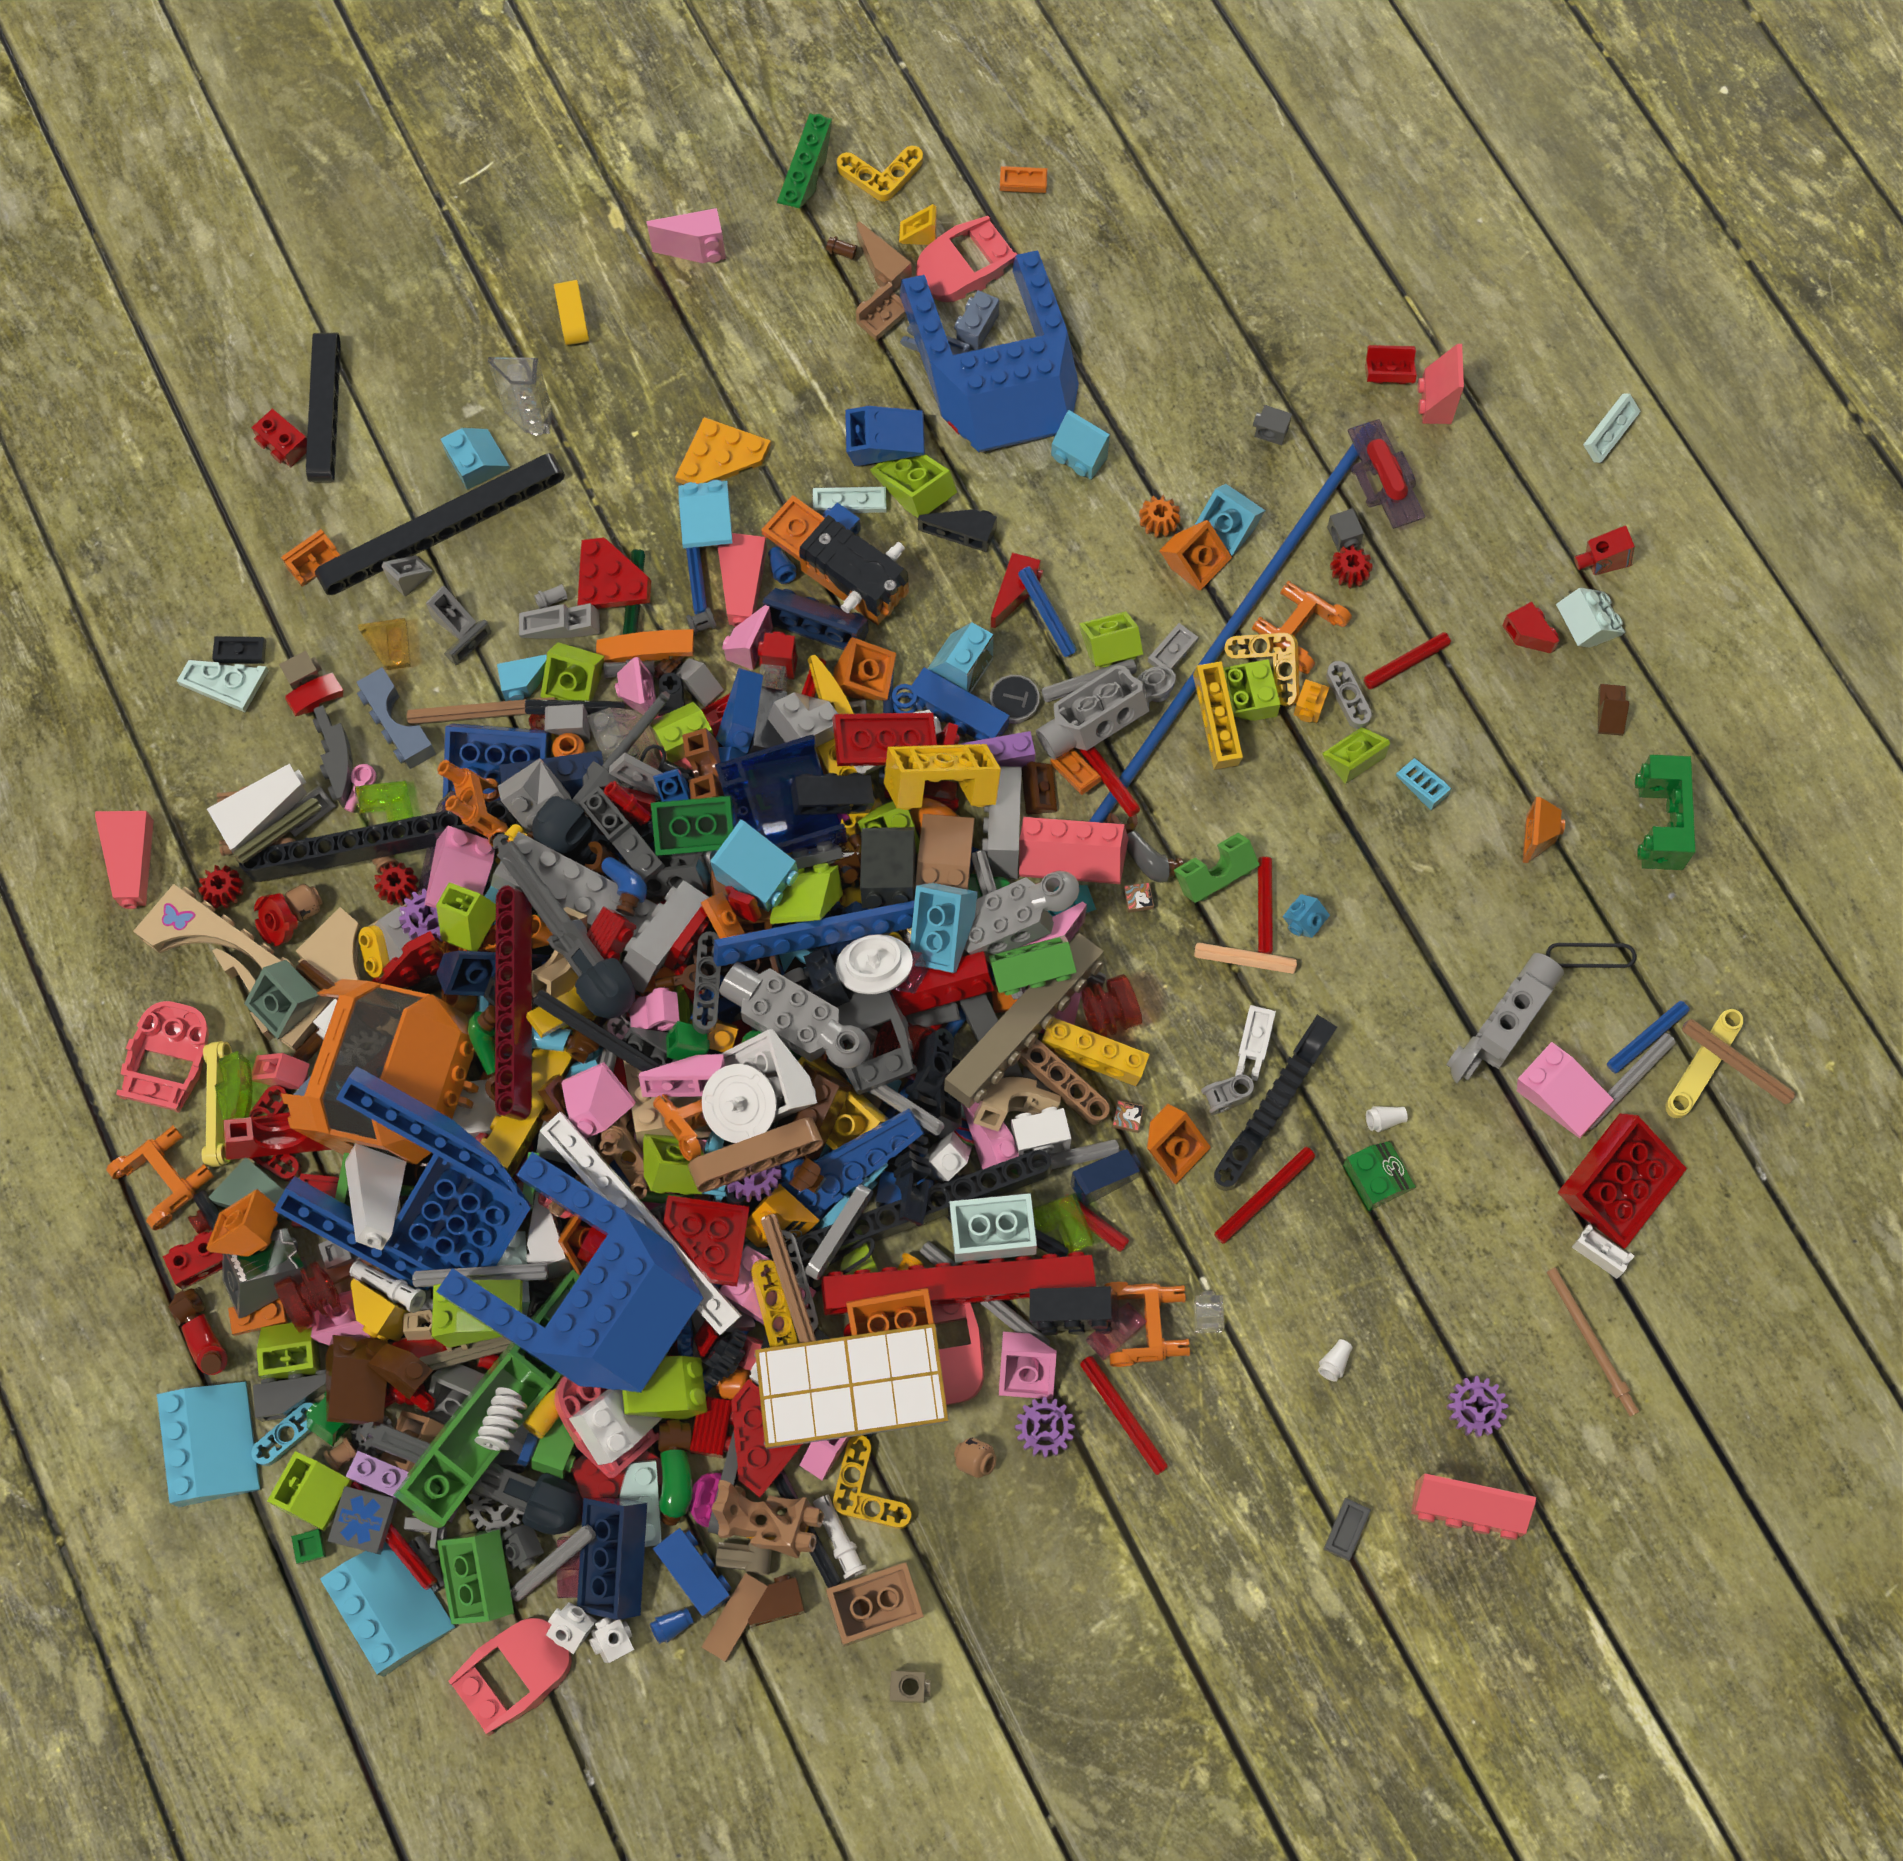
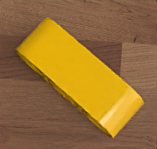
M572 280L554 284L566 346L588 342L589 336L578 281Z

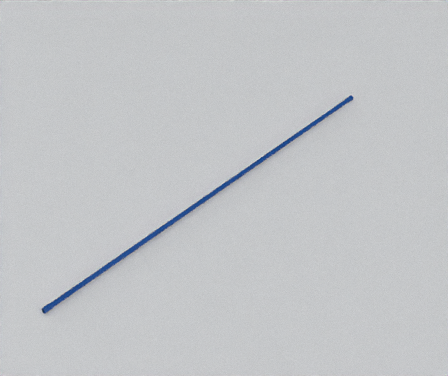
M1364 424L1346 454L1198 665L1216 662L1225 649L1226 641L1234 636L1362 450L1367 447L1376 434V429L1373 426ZM1193 673L1119 777V780L1126 789L1195 692L1196 687ZM1111 792L1105 797L1089 822L1103 823L1118 802ZM990 963V964H989V968H990L991 977H992V981H993L995 978H994L993 970H992L991 963ZM961 1005L959 1007L961 1020L950 1022L944 1028L952 1034L953 1038L966 1021V1015ZM916 1073L911 1075L899 1092L905 1098L909 1096L905 1093L906 1087L913 1084ZM890 1105L884 1115L891 1119L897 1109ZM834 1202L823 1211V1214L818 1217V1223L837 1203ZM814 1227L810 1229L806 1234L816 1231L818 1229ZM741 1331V1332H743L744 1334L747 1335L749 1331ZM704 1380L705 1395H707L713 1385Z

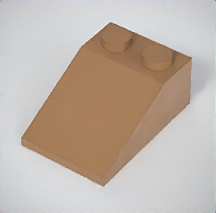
M923 814L916 886L937 883L969 890L975 818Z
M906 1562L826 1589V1595L843 1647L924 1618Z

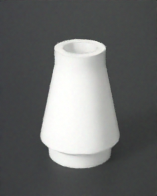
M1373 1106L1372 1109L1366 1111L1367 1126L1371 1131L1375 1130L1376 1132H1381L1397 1124L1407 1122L1408 1119L1405 1107Z
M1339 1339L1336 1345L1319 1361L1320 1367L1318 1372L1324 1378L1334 1382L1338 1378L1343 1377L1350 1352L1353 1349L1352 1345L1345 1340Z

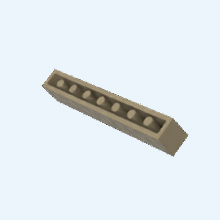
M1079 933L1069 944L1076 968V973L1071 974L1072 978L1064 981H1056V978L1046 980V985L1038 988L1029 987L945 1078L944 1090L967 1108H970L975 1102L977 1104L980 1103L986 1096L989 1086L992 1083L996 1085L1002 1079L1003 1071L1009 1065L1014 1066L1021 1057V1051L1025 1047L1030 1048L1038 1038L1037 1034L1041 1029L1046 1030L1054 1021V1015L1059 1010L1064 1011L1071 1002L1072 995L1075 992L1080 993L1085 988L1087 979L1092 974L1095 976L1099 973L1104 965L1102 962L1103 950Z

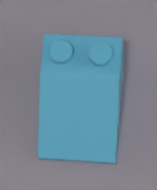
M712 480L708 483L696 484L690 482L679 485L683 548L732 544L731 506L727 481Z
M937 883L916 886L910 942L913 964L951 973L957 971L975 919L976 891Z

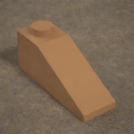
M859 221L856 224L857 238L876 283L879 287H884L890 282L895 292L901 286L902 279L912 276L911 262Z

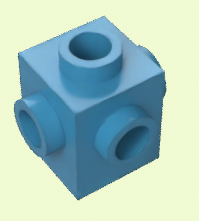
M1300 894L1295 902L1290 905L1283 918L1289 925L1288 929L1294 935L1313 938L1330 914L1318 898Z

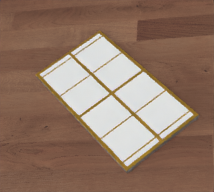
M935 1324L755 1350L754 1356L757 1364L765 1438L764 1445L766 1449L948 1423L949 1415L947 1414Z

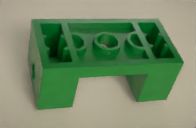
M1649 755L1646 762L1642 763L1640 772L1635 775V788H1639L1640 798L1667 799L1666 812L1670 813V822H1668L1667 827L1653 826L1649 833L1644 836L1642 844L1638 845L1637 857L1638 860H1641L1642 869L1683 870L1695 854L1691 756Z

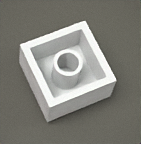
M1049 1107L1043 1109L1042 1113L1035 1115L1022 1113L1011 1121V1134L1013 1135L1019 1156L1039 1149L1046 1151L1048 1154L1070 1150L1071 1135L1064 1108L1057 1110V1107Z

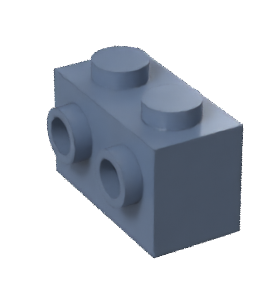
M979 290L974 298L970 297L963 317L959 316L955 323L954 329H956L957 340L969 344L970 349L979 350L999 316V299Z

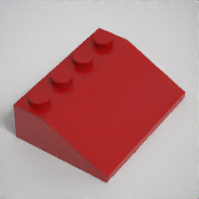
M1619 1113L1557 1193L1575 1212L1621 1248L1625 1249L1687 1168L1638 1115Z

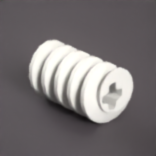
M498 1387L495 1391L497 1396L492 1398V1406L487 1409L488 1416L482 1421L484 1426L478 1430L479 1437L474 1439L480 1446L496 1451L510 1449V1445L504 1442V1440H513L515 1436L509 1432V1429L517 1430L519 1428L518 1424L513 1422V1419L521 1420L523 1418V1415L517 1409H527V1405L521 1401L520 1394L509 1388Z

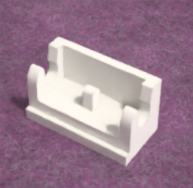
M1590 1224L1584 1228L1572 1246L1573 1249L1616 1279L1624 1273L1627 1265L1635 1256L1632 1253L1628 1254L1593 1230V1226Z

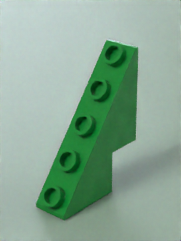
M809 114L777 203L801 208L816 192L819 169L826 163L833 118L824 117L821 114Z

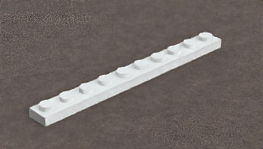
M559 1112L540 1130L591 1190L626 1211L674 1246L704 1298L697 1310L719 1335H722L742 1317L713 1283H709L683 1248L562 1112Z

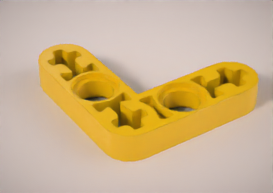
M917 146L906 147L883 173L852 153H842L837 158V170L841 176L875 199L883 202L892 199L923 164V152ZM902 170L905 174L902 177H894L892 172ZM868 173L872 177L870 180L863 181L859 176ZM879 187H880L881 189H885V188L887 187V188H888V191H886V190L880 191Z
M1288 633L1233 636L1226 641L1225 652L1231 658L1273 657L1274 681L1280 704L1292 706L1297 703L1300 689L1298 642L1295 636ZM1284 638H1286V641L1291 642V646H1288L1286 651L1284 648L1274 647L1273 642H1284ZM1259 639H1264L1267 642V649L1263 653H1258L1255 650V644ZM1237 641L1240 645H1249V650L1241 649L1238 650L1237 654L1236 651H1232V646H1235ZM1288 662L1292 666V673L1284 677L1280 673V667ZM1281 680H1293V684H1288V691L1293 693L1292 697L1288 698V702L1286 698H1282V693L1286 692V684H1281Z
M862 1435L852 1437L846 1446L833 1497L835 1510L842 1516L895 1529L907 1527L911 1521L912 1514L906 1504L861 1493L872 1447L866 1437ZM859 1441L863 1442L864 1448H867L866 1452H861L859 1456V1462L864 1461L863 1466L855 1462L847 1463L848 1458L854 1460L855 1450L851 1449L852 1445H857ZM849 1468H856L860 1472V1478L855 1483H849L844 1478V1474ZM841 1485L849 1489L858 1488L857 1493L850 1492L849 1499L853 1502V1505L847 1506L846 1510H842L841 1504L838 1503V1500L844 1499L846 1489L840 1490ZM874 1501L880 1505V1512L877 1516L870 1517L865 1514L864 1508L868 1502ZM884 1505H890L888 1508L890 1512H897L898 1508H902L903 1514L907 1515V1518L901 1519L900 1523H896L895 1517L887 1515V1521L881 1520L885 1513Z

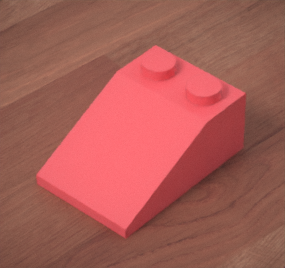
M1456 344L1425 368L1423 377L1418 379L1417 391L1422 393V399H1419L1418 414H1422L1423 424H1452L1464 388L1462 344Z

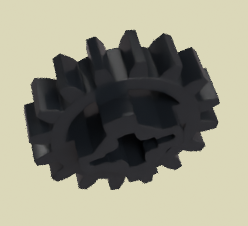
M734 1329L727 1338L723 1336L716 1342L705 1360V1364L708 1365L703 1376L705 1381L715 1386L724 1376L728 1378L730 1374L735 1372L746 1353L742 1349L747 1339L746 1334L738 1329Z

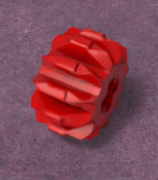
M1354 544L1350 547V550L1343 546L1340 553L1336 552L1333 555V561L1330 564V570H1333L1332 578H1339V585L1346 582L1349 588L1352 587L1353 583L1360 587L1363 581L1369 579L1373 568L1372 563H1370V555H1363V548L1359 551L1355 550Z
M390 862L389 869L386 870V868L381 867L382 875H375V880L378 882L374 885L375 891L379 892L378 896L381 900L387 899L388 904L391 906L396 900L399 905H403L404 898L412 900L413 897L410 893L418 892V888L415 885L419 881L418 877L413 875L414 870L412 867L406 868L402 862L397 867H395L393 862Z
M226 864L222 869L215 865L212 873L209 870H205L207 878H199V882L203 885L198 888L199 893L204 895L203 900L209 904L212 903L214 908L218 909L222 904L224 908L228 909L230 901L237 903L236 895H243V890L240 887L244 885V881L239 878L240 874L237 870H231Z

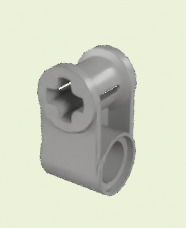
M1240 1074L1209 1084L1202 1088L1201 1092L1203 1095H1206L1211 1107L1209 1110L1210 1114L1217 1115L1248 1102L1252 1097L1254 1084L1250 1077ZM1239 1084L1245 1085L1248 1088V1092L1239 1094L1235 1091L1234 1087Z

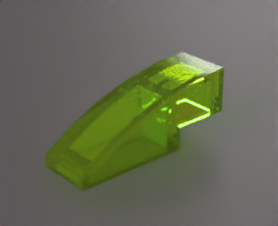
M235 1051L219 1059L224 1081L214 1085L223 1120L249 1118L253 1085L250 1061L239 1051Z

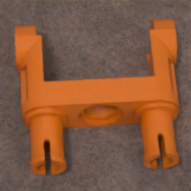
M1287 581L1280 594L1298 605L1284 625L1279 628L1260 616L1258 621L1254 623L1252 630L1258 634L1288 633L1296 636L1313 613H1316L1332 625L1337 624L1341 627H1345L1352 619V615L1345 607L1338 604L1333 606L1312 591L1305 592L1291 583V581ZM1284 638V642H1273L1274 647L1284 648L1286 651V648L1291 646V642L1286 641V638ZM1298 646L1299 671L1308 674L1315 666V662L1308 655L1309 652Z
M443 760L437 768L438 774L453 782L456 796L452 795L447 799L445 809L461 817L463 824L487 837L489 844L493 847V840L495 838L493 835L499 832L505 833L509 829L506 823L487 812L485 802L498 799L500 796L498 790L499 783L495 779H484L467 768L460 769L450 763V761ZM487 788L495 789L494 792L490 794L483 793V791Z
M662 1094L663 1099L659 1095L654 1100L653 1106L665 1118V1126L679 1141V1148L683 1157L690 1161L701 1156V1147L697 1140L698 1135L693 1130L708 1125L702 1113V1099L677 1108L666 1094Z
M174 1125L155 1140L148 1139L128 1156L116 1158L106 1168L112 1179H119L124 1175L129 1176L141 1165L149 1161L171 1189L173 1194L153 1208V1212L146 1219L147 1224L153 1231L166 1226L172 1220V1214L193 1199L196 1190L214 1178V1175L204 1164L186 1179L181 1178L164 1157L166 1155L164 1152L184 1138Z
M1110 1282L1104 1284V1286H1111L1119 1300L1143 1298L1147 1348L1122 1349V1352L1109 1354L1110 1366L1126 1367L1138 1362L1163 1361L1166 1357L1190 1356L1189 1339L1165 1341L1162 1338L1161 1303H1185L1184 1285L1160 1287V1284L1157 1285V1283L1128 1285L1127 1282Z

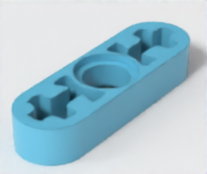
M313 1403L300 1405L256 1442L251 1451L253 1460L262 1466H270L312 1432L307 1428V1420L300 1424L304 1428L302 1431L292 1421L296 1419L300 1423L305 1419L304 1412ZM292 1427L294 1429L293 1439L283 1442L280 1438L282 1429ZM274 1437V1440L279 1445H281L282 1448L279 1450L276 1446H274L269 1451L270 1457L268 1459L264 1457L260 1458V1456L262 1455L261 1448L265 1447L269 1449L270 1447H272L274 1443L270 1440Z

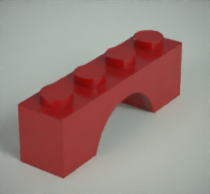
M251 1117L223 1120L226 1160L332 1150L291 1129L290 1125L279 1127L263 1126L256 1123Z

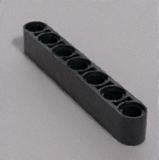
M338 332L313 333L306 453V476L308 482H333L335 480L341 341Z

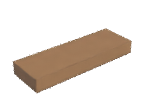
M745 1573L701 1647L726 1662L748 1626V1619L768 1586Z

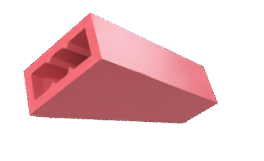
M732 533V544L718 545L729 625L734 627L738 626L757 610L767 553L766 537Z
M96 811L95 818L113 898L121 907L126 909L146 906L154 820L147 811Z

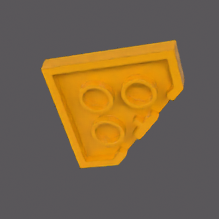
M704 417L675 476L676 482L681 484L690 482L699 484L718 479L722 481L738 475L739 471L749 467L756 468L761 466L771 447V441Z

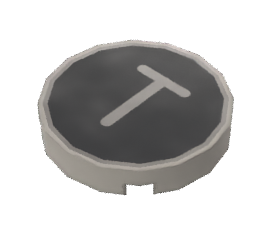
M1009 675L1002 677L994 684L990 692V705L1010 715L1009 723L1019 724L1035 715L1039 707L1040 694L1037 686L1029 678L1022 675Z

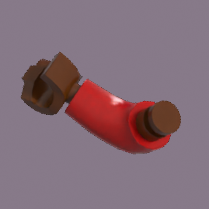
M192 1288L180 1291L173 1296L174 1299L168 1307L178 1326L186 1322L181 1329L188 1349L198 1368L207 1375H216L225 1369L228 1359L227 1353L215 1336L205 1315L201 1314L198 1316L199 1313L205 1310V1305L197 1291Z

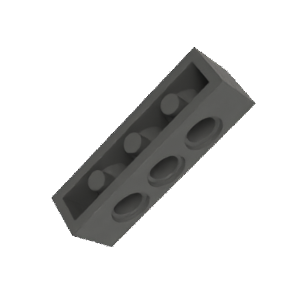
M702 852L661 855L657 857L665 867L645 883L647 886V896L645 899L666 896L673 886L678 888L683 880L700 892H705L711 874ZM625 859L619 860L621 863H623L624 865L628 866L630 869L633 870V868ZM605 876V878L613 881L610 877Z

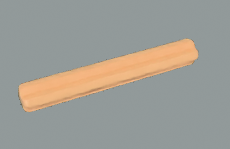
M1197 943L1194 952L1196 958L1291 974L1295 973L1297 960L1294 958L1204 943Z

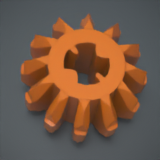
M1153 495L1151 502L1145 501L1143 508L1139 511L1141 527H1146V534L1153 531L1155 538L1159 536V533L1167 537L1169 531L1175 532L1177 524L1180 523L1179 506H1174L1173 499L1165 501L1164 495L1161 496L1160 500H1157Z

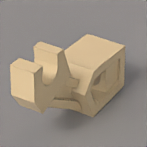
M430 1310L404 1313L403 1332L407 1340L434 1339L431 1337L432 1313ZM428 1323L430 1326L421 1327V1324ZM469 1344L460 1345L462 1350L469 1348ZM447 1348L448 1352L453 1351V1348Z

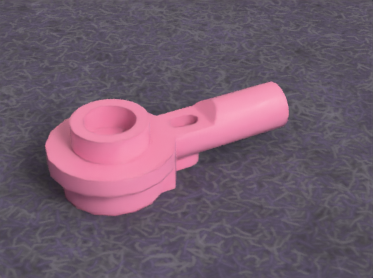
M361 764L353 769L351 781L354 786L344 808L346 811L354 813L363 790L375 783L376 772L370 765Z

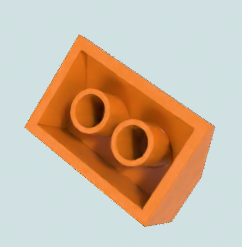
M928 1288L846 1302L852 1336L934 1324Z

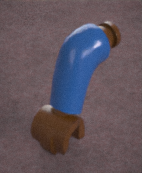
M596 841L590 842L588 844L590 850L597 855V859L594 864H585V867L603 877H610L618 885L617 894L620 896L619 902L621 905H617L616 911L633 917L635 915L633 908H637L638 903H643L647 896V886L644 880L635 871L621 863L619 858L605 845Z
M799 1157L780 1164L781 1179L789 1181V1184L800 1192L809 1189L817 1194L827 1179L820 1174L821 1168L819 1165L807 1157L805 1159Z

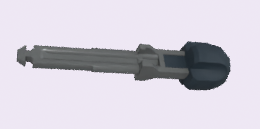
M665 691L660 694L602 766L595 761L591 763L587 772L582 777L583 787L572 800L568 798L564 800L559 796H552L547 800L536 814L532 823V833L535 841L560 854L572 851L583 841L591 831V821L583 814L584 810L578 802L597 786L604 791L610 782L616 780V777L609 774L610 765L631 749L633 744L666 705L670 697L668 692Z
M498 834L493 840V849L499 848L497 856L553 934V936L547 939L551 947L565 957L579 978L575 983L576 992L584 1004L594 1015L608 1019L618 1018L627 1012L635 1000V988L625 969L617 959H603L588 938L586 926L581 919L571 920L514 841L508 842L509 836Z
M374 1422L365 1423L360 1431V1435L365 1442L368 1437L372 1438L371 1446L412 1463H416L431 1444L384 1424L374 1429ZM491 1462L472 1487V1494L495 1500L524 1512L522 1518L524 1525L545 1534L557 1535L567 1533L576 1527L582 1518L583 1501L577 1489L569 1482L548 1473L542 1474L536 1482Z

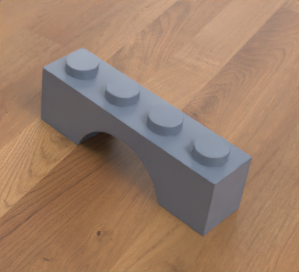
M383 667L356 682L360 689L357 692L358 697L364 706L369 704L372 708L369 714L376 725L382 724L384 730L381 733L387 743H394L397 749L393 752L400 764L406 762L409 769H412L436 755L432 744L420 725L403 726L392 720V707L400 696Z

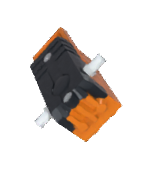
M793 495L761 530L762 535L800 561L801 571L842 599L844 603L841 605V609L846 613H849L852 608L856 609L872 622L879 625L886 616L892 613L894 607L899 604V601L909 593L908 572L896 563L902 551L905 550V547L900 542H897L886 554H883L858 535L855 536L854 532L846 529L841 523L836 522L830 515L824 518Z

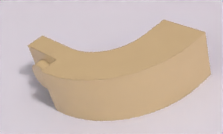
M569 907L563 908L571 920L581 919L587 930V915ZM554 950L552 956L545 964L532 971L533 997L540 990H544L555 998L567 993L579 978L565 957L558 951Z
M1023 1077L1002 1078L996 1085L992 1083L987 1089L986 1096L979 1103L975 1111L973 1123L999 1131L1008 1112L1021 1111L1031 1113V1115L1040 1114L1043 1109L1049 1107L1058 1108L1061 1096L1036 1088V1080Z

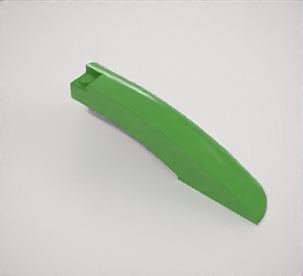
M573 1269L531 1317L533 1321L545 1328L580 1277ZM511 1342L434 1438L393 1495L414 1511L412 1515L432 1527H443L500 1452L484 1448L474 1440L476 1437H479V1428L484 1426L482 1421L488 1416L487 1409L492 1406V1398L497 1396L496 1389L498 1387L509 1388L521 1395V1401L527 1405V1409H517L523 1415V1418L521 1420L513 1419V1422L520 1427L542 1398L555 1385L561 1374ZM509 1429V1432L512 1434H514L517 1431Z

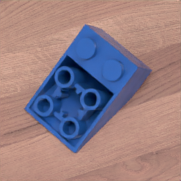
M864 406L845 410L846 452L854 466L925 455L923 411L877 406Z

